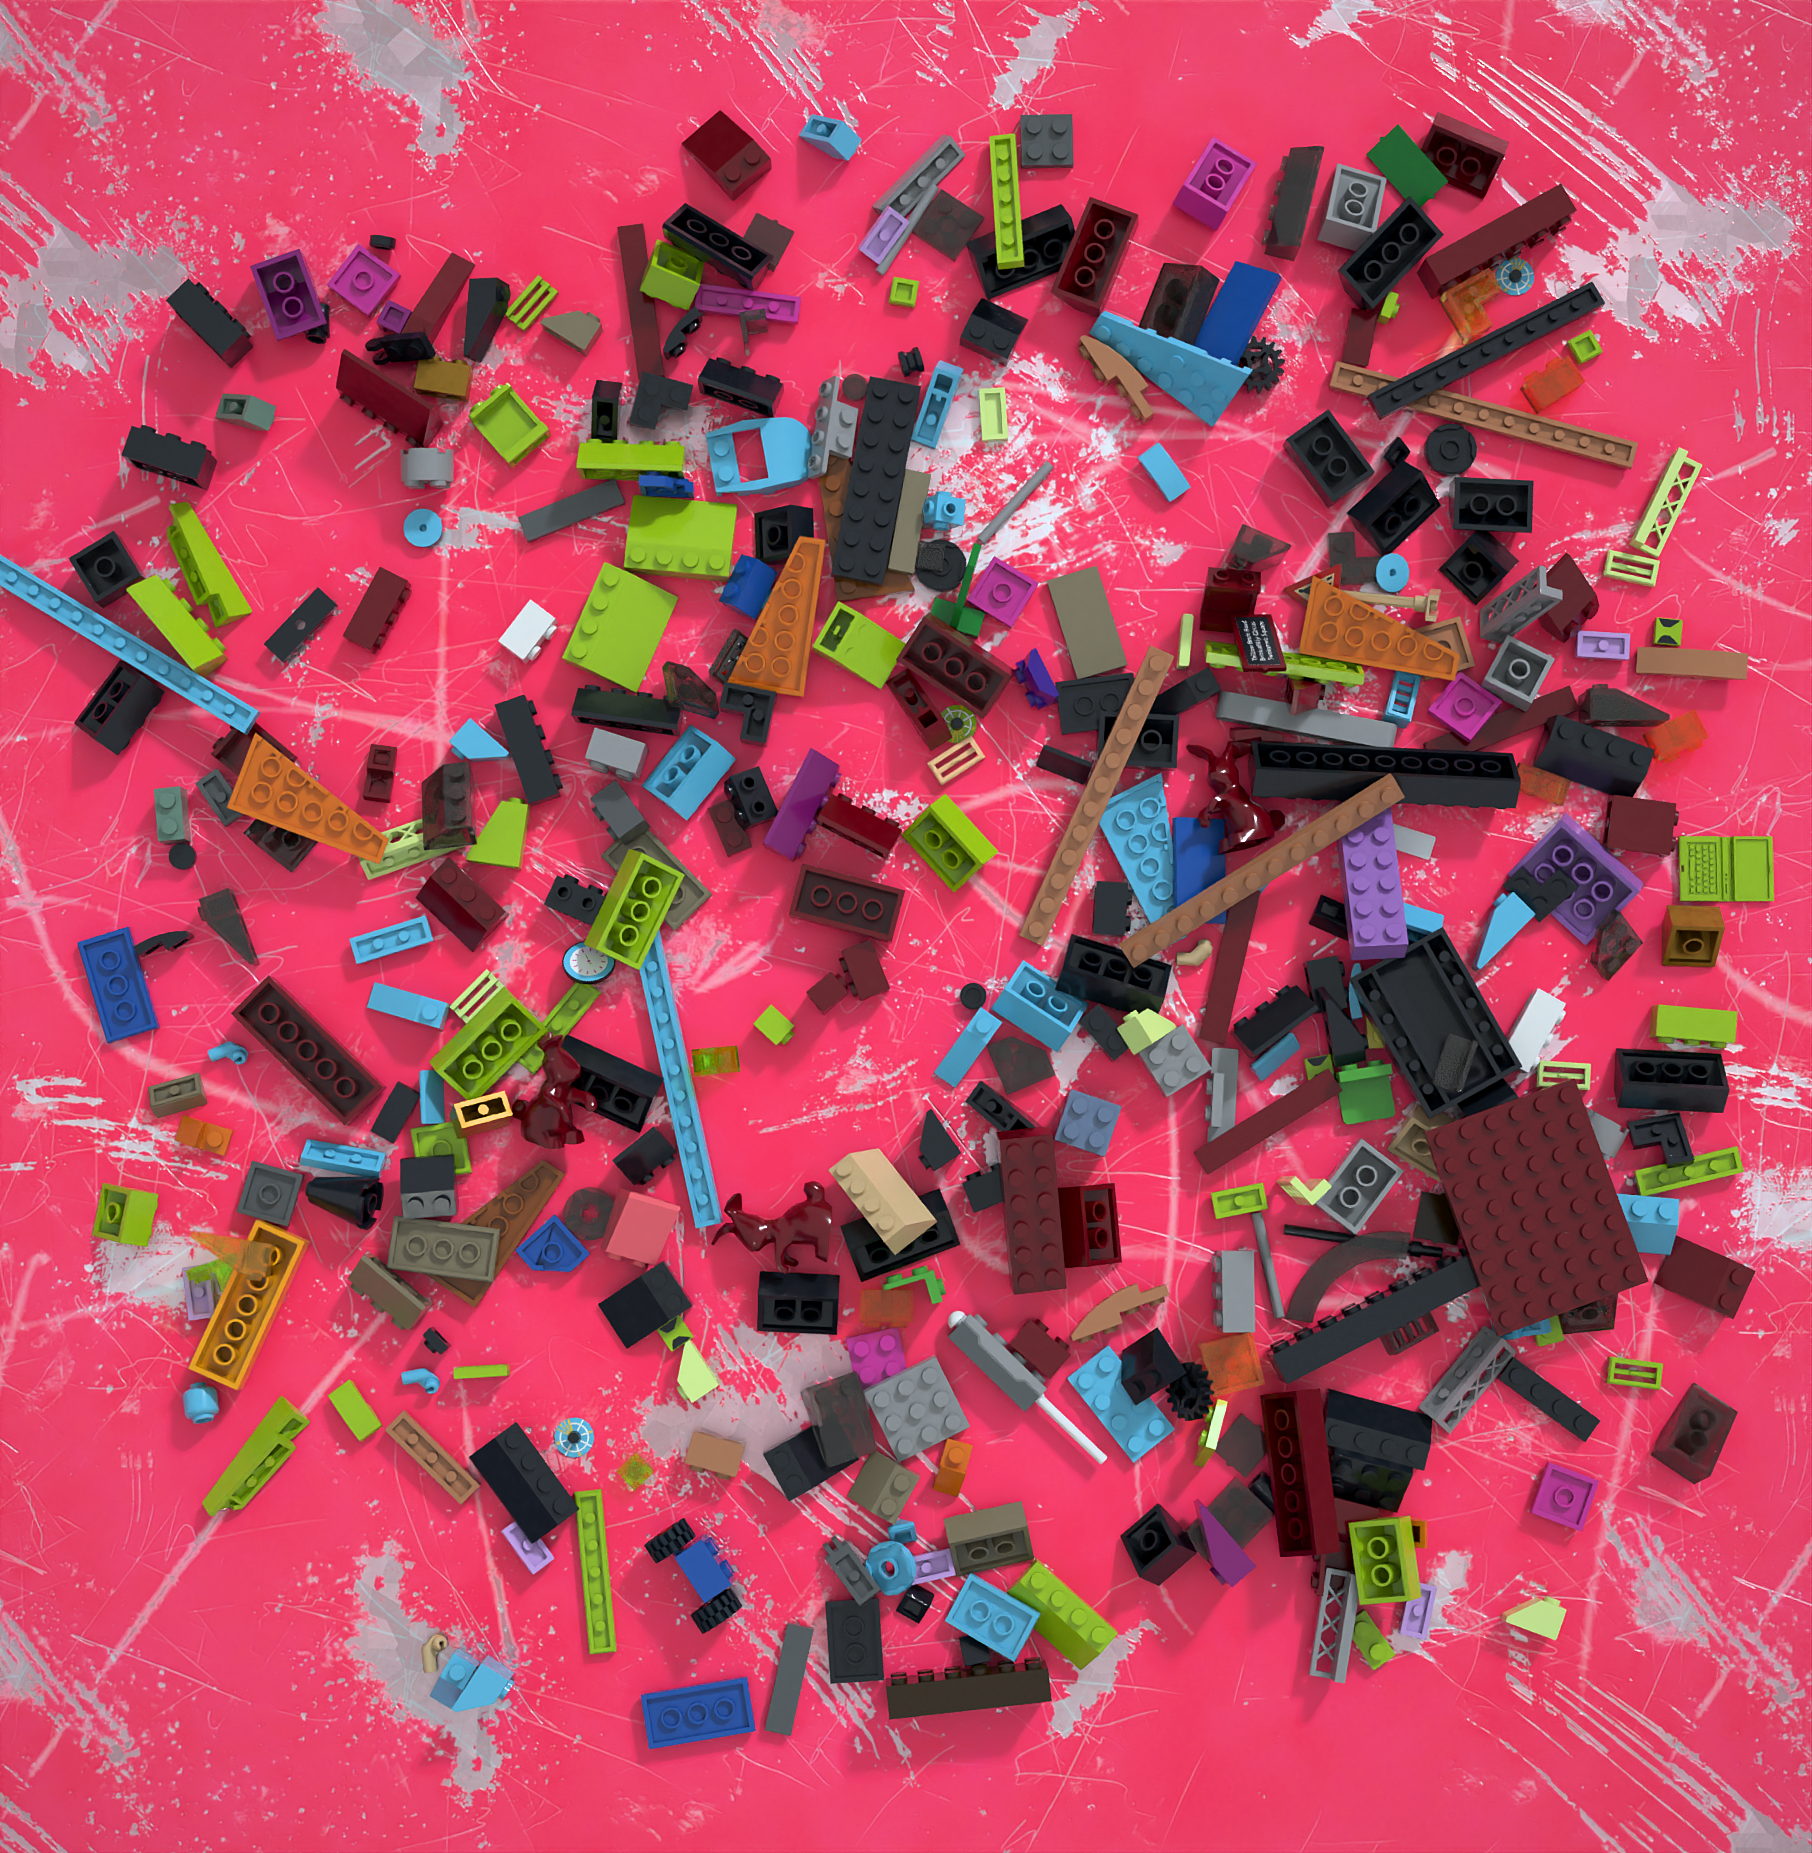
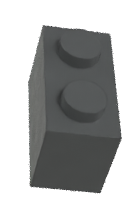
M616 780L590 798L595 805L592 811L600 821L605 819L610 825L606 830L615 842L620 839L626 846L651 827Z

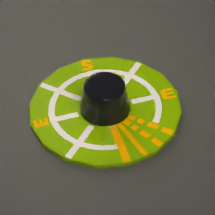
M953 705L941 712L953 737L948 740L949 742L958 744L970 735H974L977 721L972 711L962 705Z

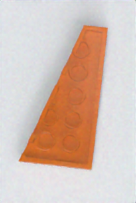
M799 536L727 682L774 691L780 694L804 697L826 544L825 539Z
M1313 576L1299 647L1300 654L1455 681L1460 657L1458 653Z
M257 733L254 734L227 808L380 864L389 839Z

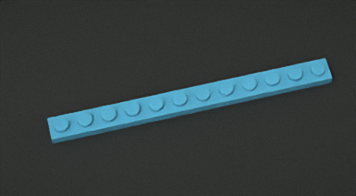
M0 555L1 587L245 735H248L261 712Z
M659 929L640 968V975L664 1078L694 1223L697 1229L723 1223V1217Z

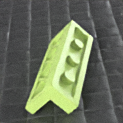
M1680 447L1672 453L1629 543L1630 546L1655 558L1659 557L1702 467V464L1686 457L1688 451ZM1682 464L1693 468V471L1689 478L1681 480L1678 473ZM1678 486L1681 495L1680 499L1669 503L1667 496L1671 487ZM1667 509L1670 517L1669 522L1658 526L1656 519L1660 510ZM1656 532L1659 540L1656 549L1645 545L1649 533Z
M453 807L381 832L389 841L380 864L359 857V861L368 880L468 846V842L461 827L458 812ZM453 818L452 823L440 825L442 821ZM427 828L425 832L415 834L417 830ZM402 837L399 841L390 843L393 838Z
M1281 1176L1276 1181L1298 1205L1313 1206L1332 1187L1325 1179H1309L1303 1184L1296 1176Z

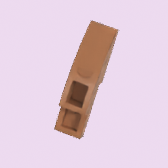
M1086 335L1081 336L1077 350L1084 361L1089 360L1093 366L1091 371L1099 383L1103 382L1106 387L1115 382L1116 385L1114 387L1118 395L1122 399L1126 398L1131 405L1129 410L1136 420L1140 419L1143 425L1153 418L1154 412L1143 397L1149 385L1140 373L1109 346Z
M1133 1283L1110 1294L1089 1310L1076 1324L1070 1333L1071 1340H1078L1080 1344L1094 1339L1092 1335L1094 1333L1103 1331L1105 1335L1119 1330L1118 1325L1123 1323L1120 1312L1124 1311L1126 1316L1140 1311L1139 1306L1149 1302L1151 1307L1165 1302L1164 1297L1170 1295L1166 1284L1140 1292L1138 1284Z

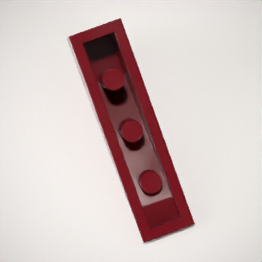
M451 253L411 313L400 334L424 331L431 345H433L476 265Z

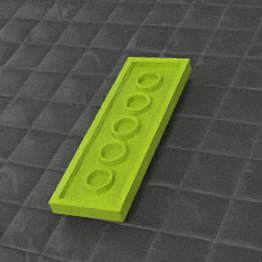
M1205 640L1204 656L1206 663H1210V666L1214 668H1225V665L1234 666L1236 670L1243 672L1236 644ZM1282 651L1287 667L1286 671L1267 672L1265 674L1269 676H1277L1278 673L1288 674L1289 678L1296 680L1310 677L1314 678V681L1328 684L1330 681H1337L1345 687H1356V684L1363 685L1365 677L1361 664Z

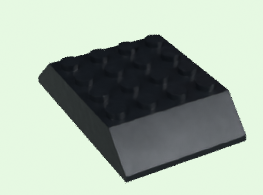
M1443 927L1409 945L1404 958L1384 959L1350 978L1362 1010L1411 1096L1429 1119L1523 1067Z

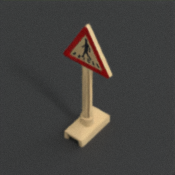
M1336 564L1285 587L1284 592L1307 608L1313 576L1341 590L1342 564ZM1430 589L1428 597L1416 595L1415 598L1341 590L1365 604L1412 608L1414 611L1425 612V621L1436 622L1439 610H1437V605L1441 595L1440 589Z

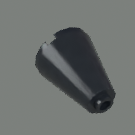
M315 1177L307 1184L305 1194L311 1204L360 1229L368 1230L377 1220V1218L373 1217L375 1210H381L384 1186L383 1183L378 1182L380 1180L378 1177Z

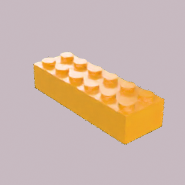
M264 1220L255 1221L188 1369L235 1390L244 1388L308 1248L309 1240Z

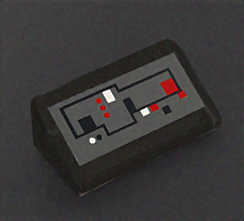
M736 628L735 630L733 629L708 671L709 677L723 686L724 682L728 681L748 641V638Z

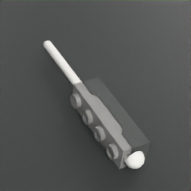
M954 1311L949 1315V1327L952 1328L954 1325L956 1327L947 1337L1024 1412L1035 1402L1100 1465L1107 1459V1456L1044 1396L1047 1388L1043 1383L1046 1380L1035 1369L1032 1373L1023 1365L1027 1361L1017 1351L1011 1354L1005 1348L1007 1342L997 1332L994 1335L990 1334L985 1329L989 1324L979 1314L973 1317L970 1313L966 1316L962 1311Z

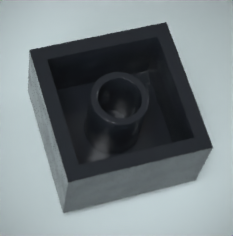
M115 531L68 558L95 603L102 608L126 595L128 587L147 579L125 542Z

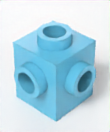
M938 491L936 495L927 497L922 510L924 524L933 525V529L939 531H948L949 529L963 526L966 499L951 497L952 493Z

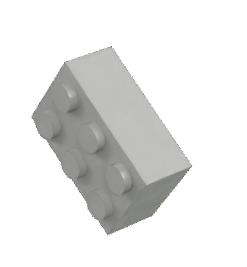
M1362 1138L1356 1139L1327 1177L1326 1181L1332 1187L1314 1206L1350 1234L1356 1235L1404 1170Z
M1216 1250V1256L1211 1258L1212 1272L1216 1273V1282L1212 1283V1298L1217 1300V1309L1212 1311L1213 1325H1216L1217 1330L1223 1333L1255 1332L1254 1251Z

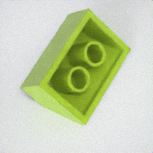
M946 793L932 803L901 834L954 893L998 853V850Z
M1410 1515L1348 1523L1360 1605L1412 1601L1422 1597Z

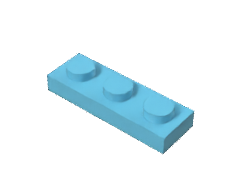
M426 915L349 939L356 964L358 965L434 942Z
M307 1139L300 1157V1165L364 1177L380 1178L386 1153Z

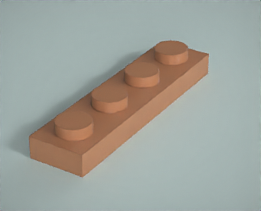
M403 1410L385 1429L460 1505L481 1485L406 1410Z

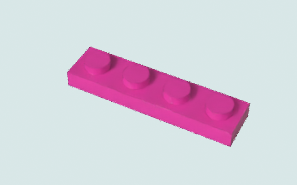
M700 284L695 300V307L699 312L798 325L801 297L707 284Z

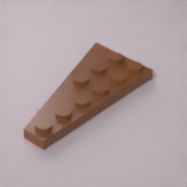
M829 454L826 474L819 477L833 567L852 466L848 459L844 460ZM887 566L882 587L834 577L837 603L838 601L846 602L915 591L908 575L887 571Z
M546 1160L539 1162L486 1205L460 1223L501 1229L494 1281L566 1176L565 1173ZM426 1274L474 1308L478 1306L493 1282Z

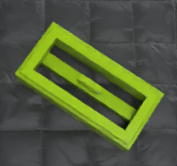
M538 275L508 308L505 316L522 331L526 332L559 293ZM541 285L542 287L527 302V304L520 310V312L516 316H514V313L522 306V304L537 289V287ZM546 291H548L549 294L547 295V297L539 304V306L524 321V323H522L520 320L534 306V304L541 298V296Z
M1608 1356L1609 1366L1607 1367L1608 1375L1605 1383L1660 1390L1663 1363ZM1615 1363L1656 1368V1373L1615 1368ZM1614 1373L1655 1378V1384L1615 1379Z
M510 1365L460 1366L453 1369L454 1379L510 1375Z

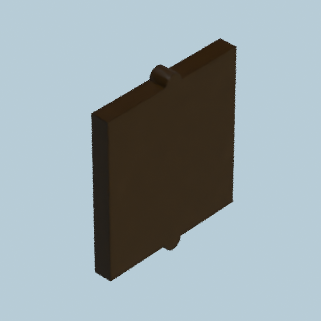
M1421 1191L1413 1237L1431 1240L1433 1244L1442 1242L1457 1245L1459 1230L1446 1194L1441 1193L1438 1195Z

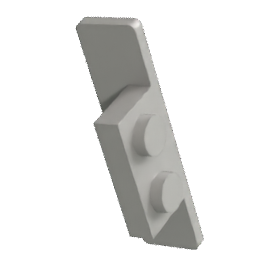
M838 376L824 380L819 387L820 399L815 413V432L811 439L813 446L811 457L808 461V478L810 479L826 474L829 454L844 460L852 457L858 409L837 401L840 377Z
M1212 1049V1069L1210 1079H1206V1094L1209 1095V1105H1205L1204 1121H1208L1207 1143L1235 1126L1238 1049Z

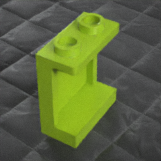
M506 383L504 386L500 384L490 393L491 397L484 403L480 401L471 408V414L468 417L506 463L513 468L550 437L551 433L547 426L535 416L516 394L512 386Z

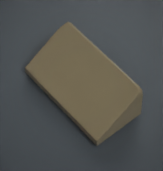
M200 1073L148 1087L150 1107L157 1118L207 1104V1097Z

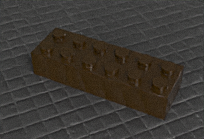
M1029 1657L1024 1659V1663L1016 1664L1012 1660H1002L997 1662L998 1666L987 1667V1663L971 1665V1669L960 1670V1666H949L944 1668V1672L936 1673L933 1672V1669L918 1670V1675L907 1676V1672L892 1673L891 1678H886L889 1720L1050 1702L1052 1698L1048 1666L1045 1660L1040 1661V1657Z

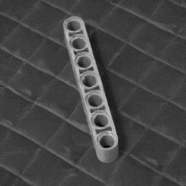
M1226 691L1219 693L1215 718L1221 721L1353 746L1394 747L1397 725L1393 723L1316 708L1298 715H1290L1285 702Z

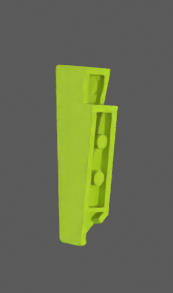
M188 502L170 504L169 510L173 516V525L167 527V538L196 605L201 606L208 603L215 628H220L252 613L251 607Z
M280 1396L203 1500L202 1504L210 1516H216L219 1510L229 1507L233 1511L242 1509L296 1449V1446L290 1440L308 1426L310 1420L285 1397Z

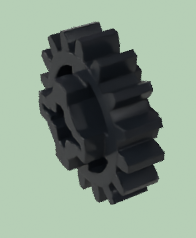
M1252 336L1250 343L1247 344L1239 360L1242 365L1251 369L1252 364L1259 362L1262 358L1260 367L1253 369L1241 386V388L1243 386L1247 387L1246 391L1248 394L1252 388L1256 389L1257 394L1261 393L1263 387L1270 391L1272 388L1271 383L1277 385L1280 381L1277 376H1282L1284 370L1279 367L1284 365L1285 359H1278L1282 350L1274 351L1275 342L1273 341L1267 345L1266 337H1263L1261 342H1257L1256 337ZM1256 349V350H1261V351H1260V352H1252V351H1250V350ZM1269 357L1273 362V370L1272 367L1268 364ZM1258 378H1260V379L1262 380V381H1252V379H1258Z
M1195 1362L1182 1363L1181 1365L1187 1373L1172 1382L1170 1387L1165 1389V1392L1170 1395L1167 1403L1173 1404L1171 1411L1178 1412L1177 1418L1179 1419L1184 1418L1185 1421L1203 1419V1414H1209L1210 1412L1207 1406L1214 1403L1210 1399V1395L1215 1394L1213 1390H1210V1385L1213 1381L1207 1380L1206 1377L1209 1372L1207 1370L1202 1371L1201 1364H1195Z

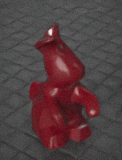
M1240 740L1229 741L1225 751L1219 757L1203 746L1190 744L1186 746L1190 753L1208 762L1206 780L1217 794L1207 807L1199 812L1197 820L1200 826L1203 828L1209 827L1211 823L1209 816L1215 813H1221L1226 820L1228 837L1219 841L1218 855L1249 849L1268 842L1275 837V831L1281 829L1285 824V815L1281 810H1270L1268 813L1262 805L1253 801L1246 790L1240 785L1239 770L1235 765L1234 759L1250 753L1251 744Z
M547 1031L536 1043L537 1047L544 1052L542 1066L546 1080L539 1093L530 1102L516 1099L512 1106V1114L514 1118L521 1121V1136L526 1141L548 1149H560L565 1146L564 1144L575 1145L585 1142L582 1130L577 1129L573 1125L571 1104L580 1102L590 1112L597 1109V1101L591 1093L579 1090L571 1085L580 1077L581 1066L575 1058L559 1046L563 1035L553 1036L551 1031Z
M811 1181L805 1183L803 1189L807 1200L795 1204L783 1216L775 1220H765L757 1215L743 1212L741 1193H736L727 1201L724 1212L731 1218L733 1223H725L721 1226L711 1244L714 1245L726 1233H734L750 1252L760 1251L767 1244L774 1243L776 1267L783 1274H788L789 1267L787 1265L796 1267L799 1264L796 1259L791 1258L787 1254V1247L792 1244L814 1245L815 1257L827 1263L832 1206L825 1201L824 1187L819 1182Z

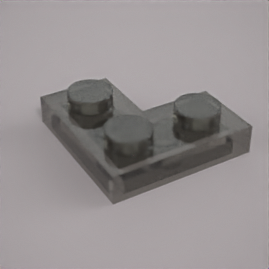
M1354 532L1328 533L1329 568L1339 563L1342 564L1340 586L1378 584L1375 573L1376 566L1382 556L1356 557Z

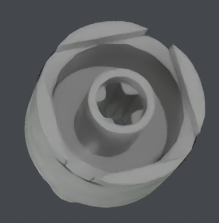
M409 448L408 451L400 450L401 482L404 483V487H409V489H425V484H430L435 489L451 488V483H454L453 450L445 449V452H438V448Z
M1589 1109L1587 1114L1602 1155L1606 1161H1609L1611 1157L1615 1158L1630 1130Z

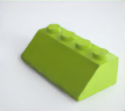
M588 439L586 443H580L576 468L581 479L612 480L615 478V480L639 481V475H645L649 471L660 472L661 476L685 478L686 448L685 446H680V442L675 441L665 442V445H654L653 441L646 440L639 441V444H628L626 440H613V443H602V440Z
M156 574L126 589L191 669L203 678L207 677L228 659L223 653L227 650L217 637L212 639L207 632L210 628L200 617L197 620L190 613L193 610L192 606L184 597L180 600L173 593L177 589L167 577L163 580Z
M629 849L584 945L640 970L685 874L642 852Z
M504 986L429 1062L435 1071L467 1101L479 1098L548 1029Z
M1036 1557L1006 1591L1007 1594L1041 1613L1034 1629L1080 1670L1099 1656L1118 1634L1117 1630Z

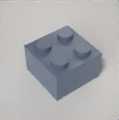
M1070 1089L1053 1140L1105 1157L1122 1106Z

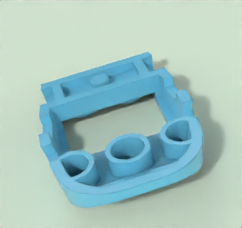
M778 417L742 420L706 433L717 497H722V493H737L738 496L775 494L777 490L801 485L809 479L808 461L811 457L813 446L811 443L812 436L801 422L793 418ZM760 428L769 478L741 483L732 433Z

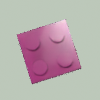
M358 244L327 283V286L370 318L400 280L401 275Z
M994 556L968 597L967 602L1011 629L1039 583Z
M1459 672L1456 675L1455 681L1452 680L1428 709L1427 714L1470 744L1502 705V701L1465 674Z
M898 1327L846 1338L857 1391L864 1390L907 1368Z
M1547 1462L1529 1512L1582 1532L1599 1481Z

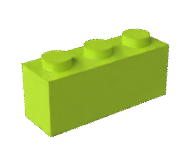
M1653 1005L1650 1037L1658 1038V1043L1674 1044L1675 1039L1684 1040V1045L1700 1046V1042H1708L1711 1048L1726 1049L1727 1044L1735 1043L1737 1011Z

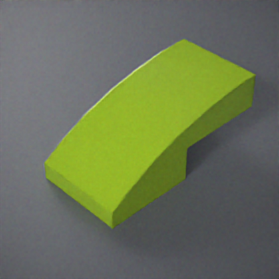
M350 1379L328 1395L339 1414L360 1442L383 1426L372 1407L366 1403L356 1385Z

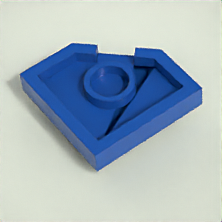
M654 471L646 472L645 475H639V488L642 496L695 498L694 483L689 482V479L661 476L660 472Z
M556 1214L515 1249L532 1270L571 1272L591 1254Z

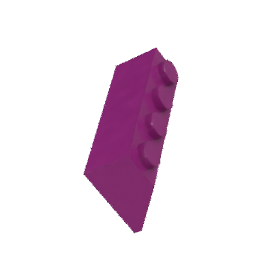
M810 748L763 841L764 848L792 862L795 857L800 858L807 845L803 841L807 833L812 835L817 826L815 817L819 810L822 811L830 798L827 796L830 787L835 788L842 776L838 772L840 765Z

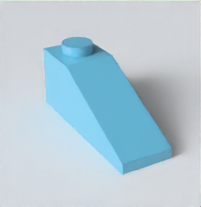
M939 360L935 366L911 440L936 448L964 371L963 368Z
M1514 892L1507 895L1502 893L1492 903L1495 907L1489 913L1472 965L1474 971L1480 970L1535 915Z
M374 982L367 1008L444 1030L451 1004Z
M980 1007L934 1073L956 1088L1002 1022Z

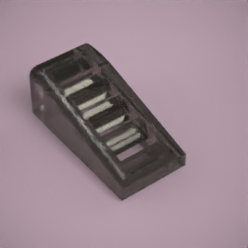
M1428 1312L1420 1316L1427 1328L1426 1331H1423L1418 1318L1379 1337L1387 1354L1390 1356L1397 1355L1440 1331L1431 1313ZM1409 1323H1412L1418 1335H1414ZM1400 1328L1403 1329V1331H1404V1333H1405V1335H1406V1337H1407V1339H1408L1407 1341L1404 1340V1338H1403V1336H1402V1334H1401V1332H1400V1330H1399Z

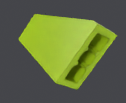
M509 798V802L501 801L466 857L468 862L522 869L531 809L528 804H524L525 800Z

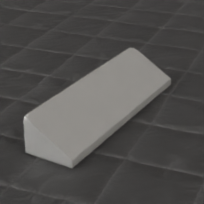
M942 135L872 205L873 209L881 215L888 205L905 217L918 204L931 183L937 185L963 159L965 153L951 136Z

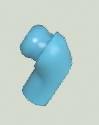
M232 1041L208 1050V1055L212 1062L227 1057L233 1060L235 1064L240 1065L245 1063L248 1058L247 1050Z
M427 1368L401 1372L403 1385L419 1383L426 1389L425 1392L428 1394H434L439 1389L440 1381L438 1377Z

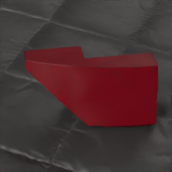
M1258 727L1230 728L1231 739L1234 741L1258 737L1259 741L1284 742L1283 735Z

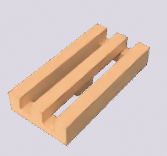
M972 735L928 762L927 765L942 786L984 759L985 755ZM968 743L971 744L972 747L939 769L936 768L935 765ZM974 752L977 753L978 756L944 778L941 776V773Z

